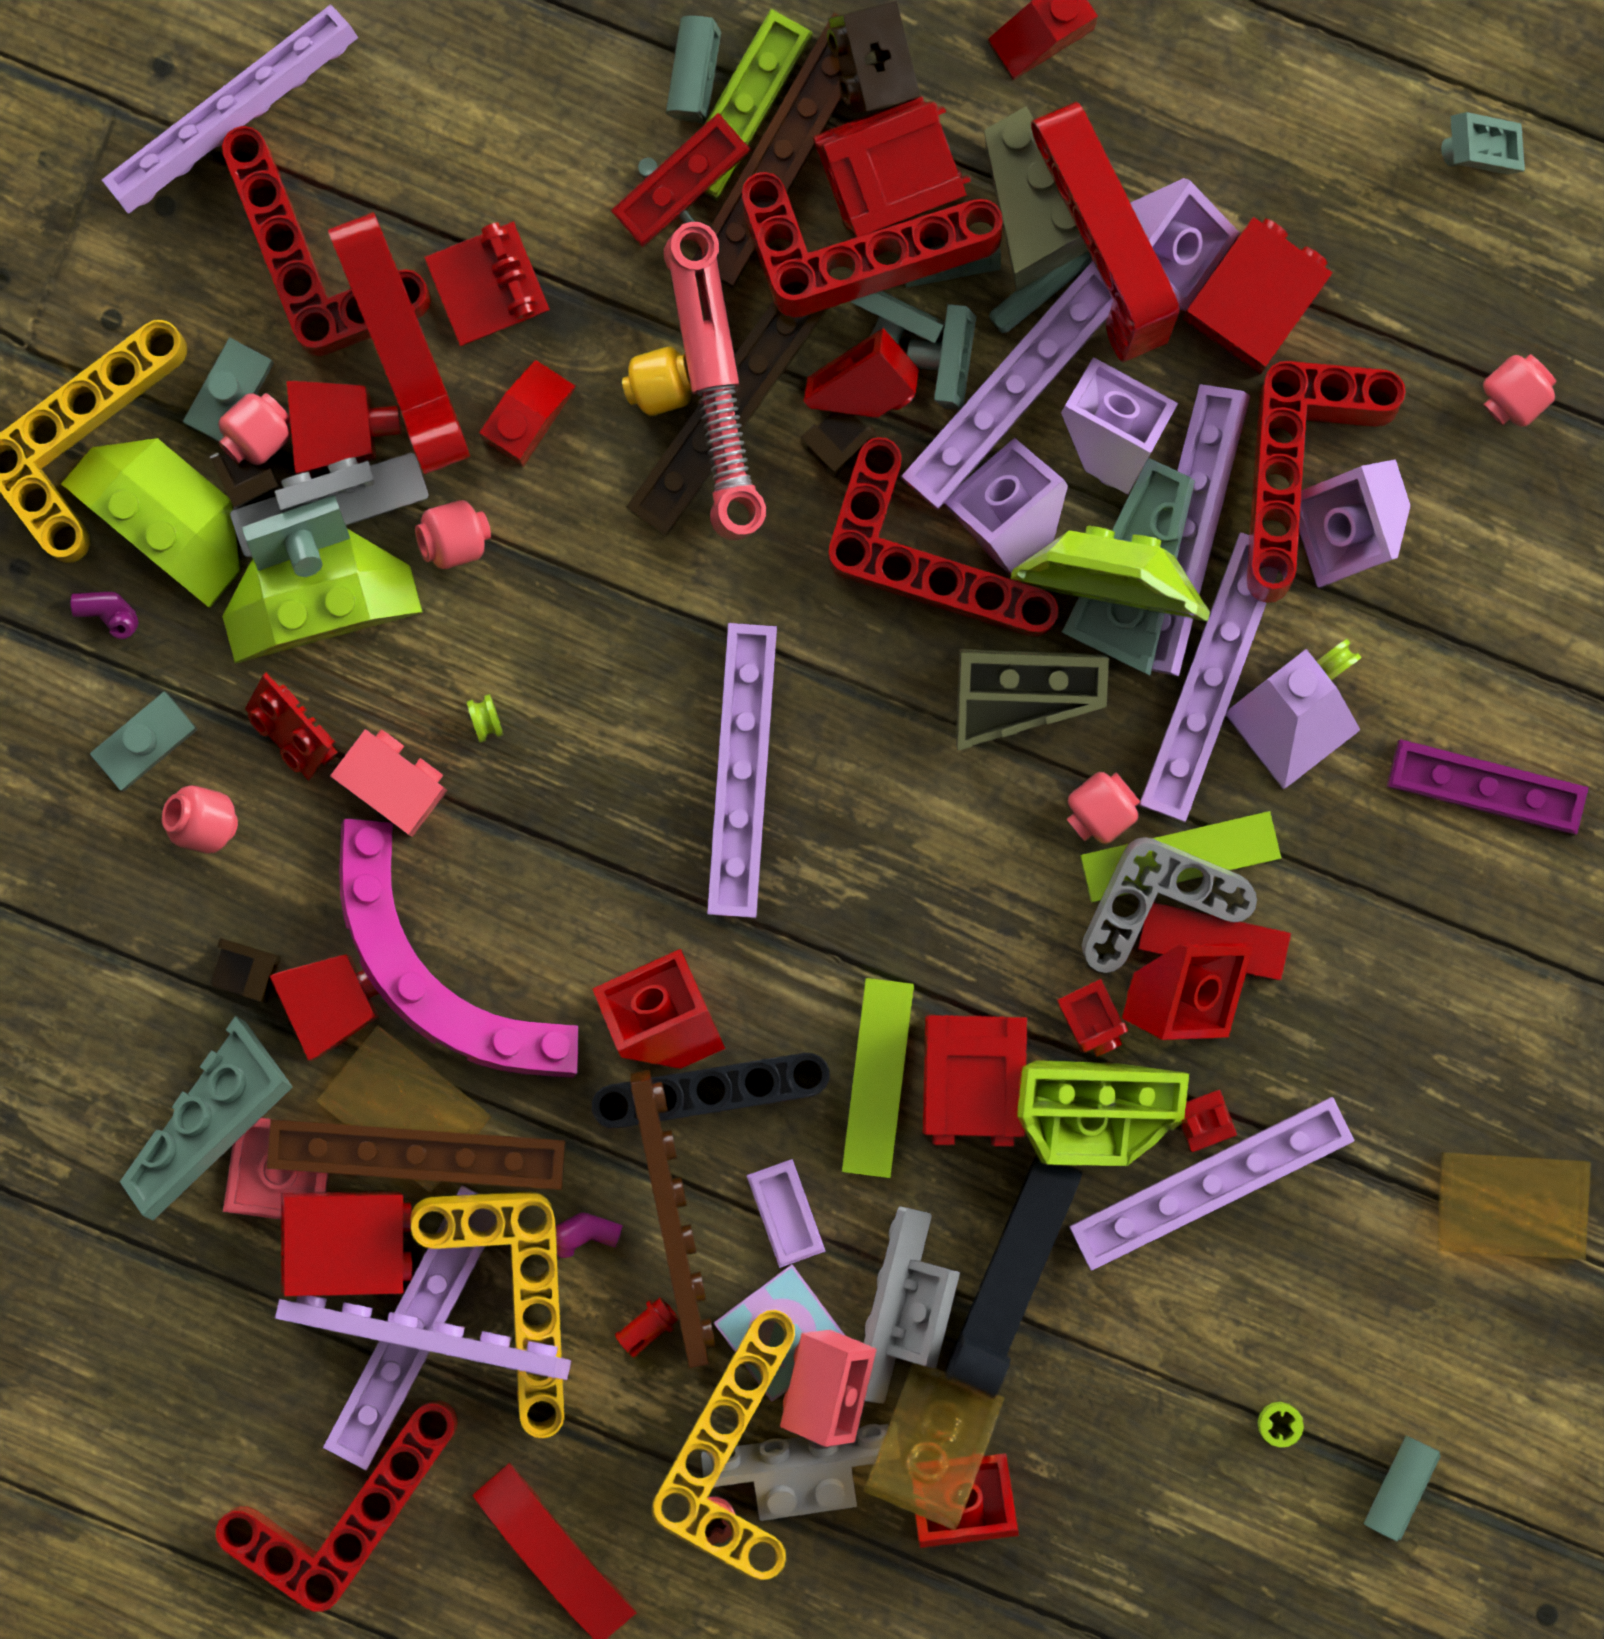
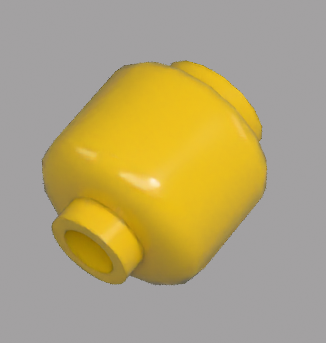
M671 346L633 357L629 363L628 376L622 379L623 390L628 402L631 405L638 404L639 408L649 416L684 407L691 401L692 389L686 355L680 354Z

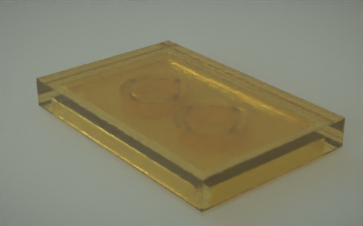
M380 1025L376 1026L317 1100L321 1106L346 1125L479 1134L493 1117ZM413 1179L429 1193H432L441 1182Z
M1442 1152L1437 1250L1586 1260L1591 1162Z
M912 1363L863 1492L955 1530L961 1519L1005 1397L997 1395L992 1400L948 1381L941 1370Z

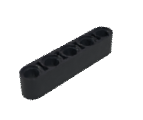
M799 1053L653 1077L652 1083L662 1082V1084L671 1086L676 1092L677 1102L674 1108L669 1112L659 1113L660 1121L811 1097L819 1094L826 1088L830 1071L827 1063L821 1056L814 1053ZM804 1060L816 1062L822 1071L820 1083L811 1089L799 1087L793 1078V1071L796 1065ZM756 1068L768 1070L774 1079V1086L771 1092L763 1097L751 1095L745 1086L747 1074ZM708 1076L719 1078L725 1086L723 1099L715 1105H708L702 1102L697 1094L699 1082ZM631 1081L607 1085L595 1094L592 1100V1112L594 1118L601 1125L607 1128L639 1125ZM611 1092L622 1094L628 1102L626 1115L617 1121L606 1118L601 1110L603 1098Z

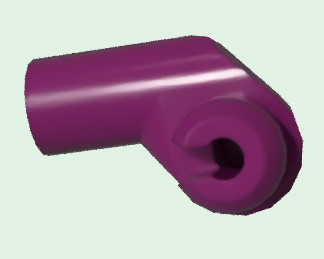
M113 591L72 593L71 611L73 617L99 616L110 629L109 633L117 639L129 638L138 628L136 612L118 593Z
M578 1213L555 1227L557 1257H572L576 1248L589 1240L616 1248L623 1225L589 1213Z

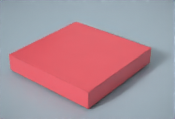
M260 1118L232 1145L223 1212L281 1220V1193L326 1192L329 1173L267 1169L271 1119Z

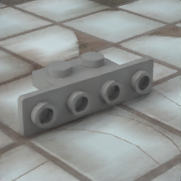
M409 453L371 466L368 461L358 464L356 457H352L329 465V474L311 479L310 473L306 472L282 480L283 489L274 491L276 497L231 511L230 516L243 555L245 557L252 556L242 527L332 495L336 497L346 526L426 500L428 498V491L416 455Z
M900 1206L890 1226V1241L883 1267L878 1273V1288L872 1312L865 1324L866 1336L864 1344L877 1349L865 1401L885 1402L896 1358L927 1367L936 1368L960 1272L921 1261L932 1217L931 1213Z
M866 1425L858 1428L855 1443L829 1447L822 1446L804 1437L790 1439L775 1438L763 1443L736 1446L713 1487L754 1481L760 1521L857 1507L851 1467L898 1460L900 1455L895 1425ZM702 1452L703 1478H706L711 1473L713 1464L710 1456Z

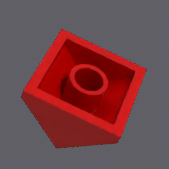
M1006 1453L909 1465L917 1537L920 1548L1019 1536Z

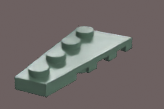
M1148 458L1112 529L1115 532L1114 539L1131 542L1133 534L1153 537L1161 540L1160 547L1173 554L1177 559L1195 480ZM1079 597L1062 633L1141 672L1151 675L1165 613Z
M237 1016L234 1017L227 1027L226 1031L230 1035L217 1053L211 1050L201 1064L200 1068L204 1072L188 1094L183 1091L172 1106L174 1112L163 1131L155 1130L120 1180L121 1185L140 1213L151 1220L156 1219L293 1088L249 1025Z

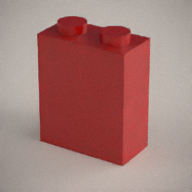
M1253 217L1188 307L1182 319L1261 374L1333 272L1326 268L1328 262L1318 252L1306 246L1301 250L1286 240L1288 233L1277 223L1266 218L1261 222Z
M399 1191L281 1193V1292L283 1295L403 1294V1281H411L412 1278L411 1252H403V1232H411V1203H403V1195Z

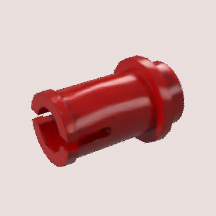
M661 1297L655 1302L652 1300L645 1303L647 1309L621 1331L614 1334L620 1345L633 1358H636L639 1355L638 1353L664 1331L667 1330L671 1333L674 1330L673 1324L679 1320L674 1310Z

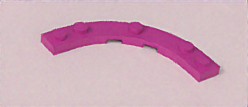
M344 819L341 824L339 866L340 898L346 928L350 930L352 940L361 958L359 962L363 970L390 1008L427 1040L434 1044L438 1042L450 1050L466 1056V1060L500 1071L573 1078L577 1074L578 1026L527 1022L498 1016L475 1007L440 983L415 954L404 934L395 909L391 885L393 823Z

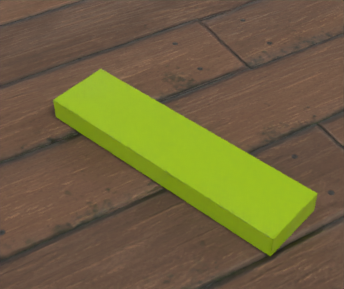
M770 9L705 124L719 113L743 141L750 146L813 37V32ZM741 160L704 194L718 201Z
M1270 811L1152 838L1229 871L1281 859ZM1128 844L1080 855L1091 903L1101 901L1123 851ZM1150 850L1144 857L1137 855L1134 858L1139 866V872L1135 881L1131 880L1128 876H1125L1123 881L1133 882L1143 891L1147 889V886L1143 885L1140 881L1144 869L1147 866L1154 868L1157 865ZM1186 868L1179 873L1176 883L1201 878L1203 874L1197 868ZM1122 893V894L1118 895L1117 897L1123 896V895H1128V894H1131V893Z
M865 978L842 1172L886 1178L891 1177L914 984Z

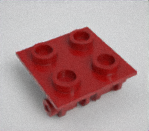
M514 221L500 226L498 222L489 224L481 229L482 234L424 257L460 347L550 311Z
M265 673L262 675L245 707V710L248 712L249 721L258 733L263 736L268 735L281 749V757L287 766L295 772H301L309 781L313 778L321 763L326 765L338 754V751L333 747L336 742L320 724L314 727L316 722L314 717L306 718L304 713L307 709L304 706L297 707L300 702L288 690L285 684L279 686Z

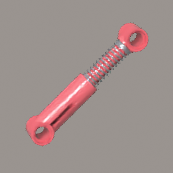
M688 222L681 225L667 240L664 247V260L667 268L671 271L692 394L702 396L699 403L704 406L700 411L705 413L702 420L707 422L703 428L709 431L705 434V437L710 439L706 445L712 448L708 451V454L713 456L709 462L715 465L711 469L713 473H716L712 478L716 484L714 486L715 492H713L714 504L710 511V521L713 529L721 537L727 540H741L751 535L763 524L766 517V505L763 498L756 491L755 485L750 483L752 481L749 479L751 476L745 474L749 467H744L743 463L748 459L742 457L746 450L741 449L740 445H743L745 442L739 440L743 433L738 432L737 429L742 425L736 423L740 416L735 415L734 412L739 408L733 406L737 399L732 398L731 395L736 392L734 388L739 386L717 262L719 241L715 232L709 226L701 222ZM683 240L696 242L702 250V259L691 261L685 258L680 250V242ZM730 502H739L747 508L749 520L746 525H737L729 519L727 507Z

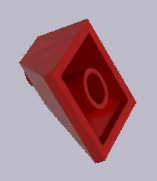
M1248 943L1180 944L1134 972L1127 992L1122 1019L1161 1040L1228 1038L1253 946Z
M681 949L592 989L621 1058L682 1069L726 1049Z

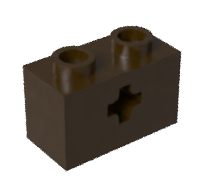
M897 1L828 18L830 29L827 30L828 45L832 55L838 57L842 76L839 78L840 93L845 104L850 105L852 113L866 112L920 97ZM874 52L876 61L866 65L864 56Z

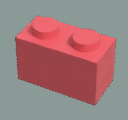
M365 729L330 777L413 837L447 792L438 783L443 774L421 758L415 765L410 763L399 754L405 746L382 729L376 736Z
M833 1330L801 1333L800 1342L794 1351L795 1363L789 1389L783 1399L784 1410L780 1427L825 1447L855 1443L877 1349Z

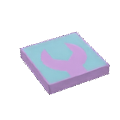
M793 1264L789 1265L714 1321V1325L734 1352H736L749 1326L759 1314L768 1310H777L784 1312L791 1318L795 1327L793 1343L765 1392L772 1402L789 1389L795 1363L794 1351L800 1342L801 1333L833 1330L845 1335ZM765 1321L759 1326L758 1337L765 1346L777 1347L783 1343L784 1331L777 1322ZM744 1364L757 1383L760 1384L761 1379L758 1369L753 1365Z

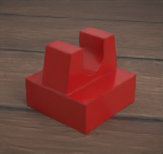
M1220 1089L1186 1101L1185 1116L1181 1120L1182 1124L1180 1127L1190 1152H1195L1237 1136Z

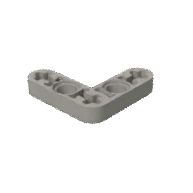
M1147 837L1137 838L1130 842L1123 851L1084 935L1082 942L1083 954L1089 965L1096 971L1108 973L1122 967L1128 958L1157 893L1166 895L1223 920L1239 922L1247 919L1254 912L1257 904L1256 892L1249 881L1239 874L1155 839ZM1150 850L1157 865L1154 868L1147 866L1144 869L1140 881L1143 885L1147 886V889L1143 891L1133 882L1123 881L1125 876H1128L1131 880L1135 881L1139 872V866L1134 858L1137 855L1144 857ZM1186 868H1197L1203 874L1202 884L1199 888L1191 892L1180 890L1176 883L1179 873ZM1214 877H1219L1215 882L1218 889L1227 893H1233L1239 887L1245 901L1242 904L1234 903L1228 909L1224 898L1211 892ZM1122 893H1131L1139 901L1135 913L1128 917L1117 916L1112 911L1114 899ZM1210 894V900L1205 901L1207 896ZM1107 919L1117 928L1127 929L1126 933L1123 934L1116 928L1111 942L1117 951L1114 955L1106 953L1102 959H1099L1098 953L1093 946L1096 942L1104 944L1111 932L1109 926L1103 924L1104 920Z

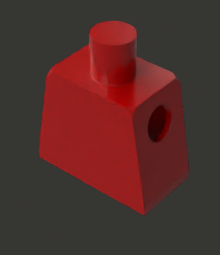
M286 381L294 466L297 475L309 472L311 478L327 474L330 473L329 465L352 457H356L358 464L373 461L376 459L374 437L402 434L399 406L371 408L370 393L366 386Z
M348 954L281 971L270 976L308 1061L321 1058L378 1018L370 998L379 993L374 988L365 971H357L351 956Z

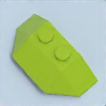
M158 438L92 447L61 483L209 608L241 572L237 534L230 516L231 511L234 510L230 498Z
M1087 526L1085 533L1069 530L1012 570V580L1046 591L1207 622L1210 611L1176 557L1160 547L1161 540L1149 536L1133 534L1132 540L1129 542L1114 539V531L1101 527Z
M349 529L347 530L350 539L318 550L322 560V568L312 576L301 577L296 575L290 560L258 571L252 558L222 616L234 662L240 663L423 613L410 565Z
M1035 1060L1024 1066L1022 1070L1017 1117L1041 1163L1047 1165L1128 1166L1154 1146L1168 1130L1173 1131L1182 1124L1181 1120L1185 1116L1189 1073L1120 1063Z

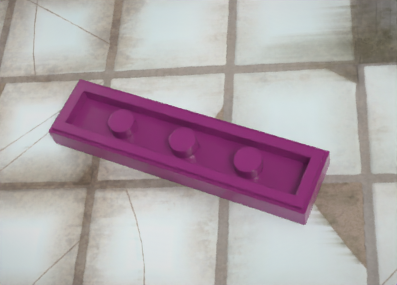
M1399 739L1397 742L1386 786L1395 790L1571 835H1577L1589 789L1586 786Z

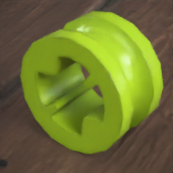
M1348 638L1316 661L1330 680H1333L1362 658L1359 653L1354 654L1349 650L1351 642Z
M490 694L485 695L481 703H475L473 700L467 701L469 713L480 743L486 741V737L489 734H495L497 737L503 736L497 711Z
M1273 1402L1265 1406L1260 1412L1257 1421L1258 1431L1262 1438L1272 1446L1279 1448L1289 1447L1296 1443L1302 1436L1304 1429L1303 1418L1299 1411L1284 1402ZM1277 1411L1282 1417L1285 1412L1290 1413L1292 1416L1288 1423L1291 1432L1284 1438L1279 1432L1276 1438L1272 1437L1269 1433L1273 1426L1269 1418Z

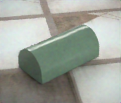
M683 16L680 19L666 114L672 118L705 124V121L708 119L721 31L711 17Z
M1405 1435L1363 1524L1395 1541L1401 1540L1441 1457L1440 1452Z

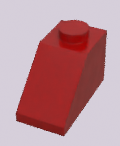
M1032 0L988 38V42L1014 81L1095 29L1098 15L1088 0Z
M882 328L808 376L803 402L811 409L878 418L891 409L894 411L902 409L914 398L919 368L889 333Z
M535 360L506 391L482 427L479 434L483 442L524 467L576 389V386Z

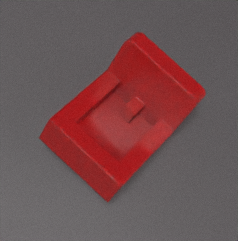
M1102 979L1096 980L1056 1000L1081 1053L1093 1049L1096 1057L1123 1045L1119 1036L1128 1032L1125 1022H1122Z

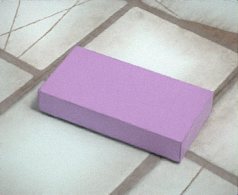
M793 1159L747 1175L779 1268L825 1252Z

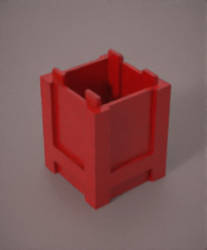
M920 95L918 98L900 102L812 137L846 229H851L856 237L866 235L967 195L963 184L971 182V179L967 175L961 177V171L957 170L938 116L946 113L945 107H937L934 101L925 102Z
M925 1016L922 1133L932 1135V1144L955 1145V1135L991 1136V1145L1014 1146V1137H1025V1130L1017 1115L1022 1070L1026 1066L1027 1017Z

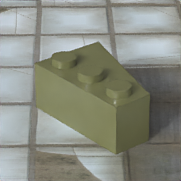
M1026 106L984 130L986 152L997 204L1002 213L1004 237L1016 292L1088 252L1079 230L1035 143L1031 131V121L1034 118Z
M959 649L957 750L973 747V745L1007 737L1020 731L1107 707L1109 658L1105 654Z

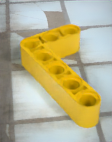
M153 320L146 323L0 432V454L7 450L16 451L18 457L16 467L12 471L0 473V492L41 547L59 561L72 563L82 559L88 552L90 535L42 471V468L180 366L187 354V343L182 334L170 322ZM164 334L173 336L174 345L168 354L164 356L152 355L151 344L156 337ZM124 363L134 365L135 374L128 384L120 386L113 384L112 374L117 366ZM85 392L94 393L96 403L91 412L84 415L75 414L73 407L75 399ZM45 421L55 422L57 432L54 439L46 444L37 443L35 440L36 428ZM34 489H44L47 494V500L42 509L36 512L27 511L25 507L27 494ZM63 527H73L76 532L74 544L66 550H56L54 546L56 532Z
M525 1191L438 1196L425 1198L418 1202L411 1212V1230L415 1240L426 1248L439 1249L510 1244L515 1348L527 1351L528 1341L558 1347L556 1357L562 1358L555 1218L549 1200L538 1192ZM533 1205L542 1208L546 1213L545 1219L538 1227L526 1228L519 1223L518 1215L525 1207ZM477 1209H489L496 1215V1222L489 1230L477 1231L468 1223L470 1215ZM435 1211L445 1216L447 1224L441 1232L428 1234L420 1228L419 1220L427 1212ZM534 1254L544 1257L548 1265L545 1272L540 1276H527L521 1271V1263L526 1257ZM538 1303L548 1307L550 1315L547 1321L540 1325H530L523 1319L525 1309L532 1304ZM516 1370L518 1411L522 1427L533 1437H551L559 1431L564 1420L563 1379ZM545 1401L552 1404L555 1409L553 1415L547 1421L537 1422L530 1419L527 1415L530 1406L535 1402Z
M768 1310L759 1314L749 1326L652 1504V1516L656 1524L662 1529L754 1580L770 1579L778 1575L783 1569L786 1555L782 1543L769 1533L708 1500L707 1497L793 1343L795 1337L794 1324L791 1318L784 1312L777 1310ZM765 1321L777 1322L784 1331L783 1343L777 1347L765 1346L758 1337V1329L761 1323ZM750 1364L758 1369L761 1381L756 1389L746 1391L737 1386L734 1380V1372L738 1366ZM725 1407L735 1414L737 1424L732 1433L722 1435L713 1430L710 1424V1415L714 1409ZM703 1451L710 1456L713 1468L706 1478L698 1479L688 1473L686 1459L691 1452ZM677 1494L686 1500L689 1511L683 1521L673 1523L663 1516L661 1504L666 1496ZM712 1519L725 1520L731 1528V1539L724 1547L712 1546L705 1537L706 1525ZM757 1543L767 1544L775 1554L774 1565L766 1572L755 1570L749 1563V1551Z

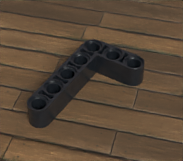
M1037 1154L1034 1157L944 1371L948 1381L992 1400L996 1398L1011 1362V1357L1007 1353L1073 1200L1083 1171L1070 1165H1047L1041 1163Z

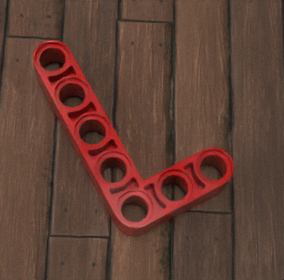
M1074 102L1032 120L1031 131L1038 150L1113 299L1105 328L1117 358L1124 363L1167 344L1179 314V305L1175 292L1084 109L1078 102Z
M248 126L236 127L229 131L222 145L225 161L292 331L303 349L312 355L322 356L371 338L365 323L358 324L350 320L351 309L357 304L351 289L328 297L272 153L260 132ZM251 142L259 146L258 154L252 161L243 163L235 159L236 150L242 144ZM261 187H272L277 193L273 203L267 207H257L252 202L253 195ZM280 231H288L294 234V241L291 247L283 252L270 249L272 237ZM408 269L398 270L404 285L411 284L420 289L419 298L412 304L416 317L419 319L429 309L431 302L430 291L421 275L415 271ZM300 275L311 278L312 284L308 293L299 297L288 294L287 288L291 279ZM320 319L329 323V332L324 339L314 342L305 338L306 327L312 321Z
M768 172L755 173L745 181L742 188L745 219L775 305L784 315L794 318L803 317L988 257L997 251L1002 241L1003 220L1000 209L989 200L975 199L808 253L785 186L779 177ZM764 195L772 196L776 199L773 205L766 208L757 207L753 204L756 198ZM984 222L993 229L987 234L978 235L972 233L968 228L974 223ZM930 237H938L946 242L944 247L937 250L927 249L922 245L924 240ZM780 238L787 239L792 243L784 251H774L768 247L771 241ZM883 252H892L900 257L897 262L890 265H884L876 261L877 256ZM837 267H847L854 272L851 277L844 280H837L829 275ZM791 282H801L807 286L806 290L798 295H790L782 290Z
M371 212L328 229L342 268L401 409L409 438L424 475L471 457L458 418L375 213Z
M1295 361L1278 362L1267 371L1259 394L1247 565V587L1251 595L1257 600L1271 603L1282 599L1289 591L1295 577L1306 420L1374 427L1384 426L1392 422L1402 405L1406 393L1405 384L1394 372L1383 369ZM1278 382L1287 383L1294 389L1295 395L1291 397L1280 396L1274 391L1272 385ZM1324 387H1334L1341 392L1343 399L1340 401H1330L1323 396L1321 389ZM1372 391L1384 392L1391 399V404L1385 406L1378 405L1371 400L1369 393ZM1273 428L1285 429L1290 433L1292 441L1288 443L1276 442L1270 436L1269 431ZM1270 474L1282 475L1288 481L1289 487L1282 490L1274 489L1266 481V476ZM1269 520L1278 521L1286 529V534L1277 537L1272 536L1265 531L1262 523ZM1263 567L1276 568L1282 574L1283 581L1269 583L1261 577L1259 570Z
M877 437L867 441L859 451L829 544L828 560L833 571L843 578L1022 635L1038 637L1051 630L1058 617L1059 609L1051 593L1028 584L879 538L900 473L902 456L898 446L887 438ZM875 451H884L892 458L893 466L886 473L876 474L870 471L866 465L865 460L868 455ZM859 497H870L877 503L879 511L872 519L861 520L852 513L851 505ZM852 542L859 545L864 553L862 561L855 566H845L836 556V551L842 544ZM892 557H901L909 564L910 573L904 580L893 581L887 578L883 572L882 566L884 562ZM940 571L951 574L956 581L955 591L946 596L934 593L929 585L930 577ZM992 586L1001 593L1002 605L995 610H985L977 604L976 592L981 587ZM1030 601L1043 603L1049 613L1048 620L1041 625L1028 623L1022 615L1023 605Z
M431 1400L424 1403L414 1412L318 1552L258 1510L249 1506L236 1507L219 1520L216 1527L218 1545L226 1553L306 1609L313 1612H323L331 1609L348 1589L455 1434L458 1427V1417L455 1410L444 1401ZM437 1411L445 1417L447 1429L444 1435L432 1437L423 1431L421 1419L425 1412ZM409 1452L417 1458L419 1470L415 1476L403 1477L395 1471L393 1459L397 1453ZM381 1493L388 1498L390 1502L388 1516L376 1518L367 1512L365 1500L368 1494ZM243 1518L251 1524L253 1536L249 1542L239 1543L230 1536L229 1524L232 1519ZM348 1533L358 1537L362 1544V1552L359 1557L353 1559L341 1555L337 1548V1540L340 1535ZM283 1546L291 1552L293 1565L290 1570L279 1571L270 1564L269 1552L272 1547ZM316 1574L327 1576L334 1586L332 1597L328 1599L315 1597L309 1589L311 1576Z

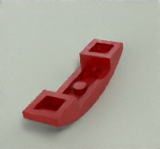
M508 1463L472 1495L525 1564L593 1639H607L637 1613L611 1580L598 1570L541 1503L542 1499L511 1463Z

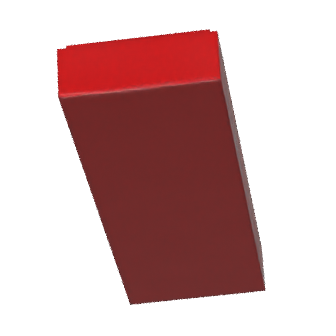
M717 113L620 201L611 212L642 247H646L743 159L751 149L721 114Z
M1153 902L1141 928L1137 950L1163 955L1180 944L1248 943L1253 946L1246 974L1281 981L1291 933L1240 921L1230 922L1213 915Z

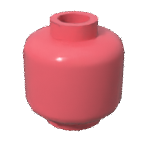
M1530 354L1526 358L1513 355L1485 379L1483 388L1489 400L1483 406L1502 426L1509 420L1517 426H1527L1555 400L1552 386L1556 383V379L1533 355Z
M249 393L243 396L219 419L218 426L224 438L218 443L223 451L237 464L245 459L253 465H261L290 439V431L287 426L290 423V417L282 406L269 394L265 393L260 397Z
M458 500L427 509L422 515L421 524L415 527L416 540L422 557L426 562L433 561L440 569H449L480 559L485 548L484 540L491 538L490 526L484 512H475L474 508L465 500Z
M1097 772L1068 796V805L1073 814L1067 818V821L1084 841L1093 836L1099 843L1109 844L1138 820L1136 806L1140 803V800L1117 772L1111 777L1107 773Z
M195 785L185 786L169 797L162 811V825L170 841L181 848L205 854L216 853L233 838L238 826L234 805L227 795Z

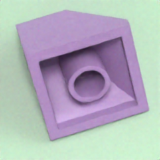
M1183 178L1131 202V205L1175 292L1179 309L1186 311L1240 233L1190 180Z
M1093 357L1061 414L1085 471L1097 477L1103 484L1129 494L1178 403Z
M1014 438L959 485L944 504L986 553L1011 575L1015 567L1054 541L1068 485L1062 477Z
M1396 460L1360 466L1301 491L1299 532L1318 588L1398 558L1411 505Z
M1307 649L1237 702L1225 714L1283 790L1360 731L1337 687Z

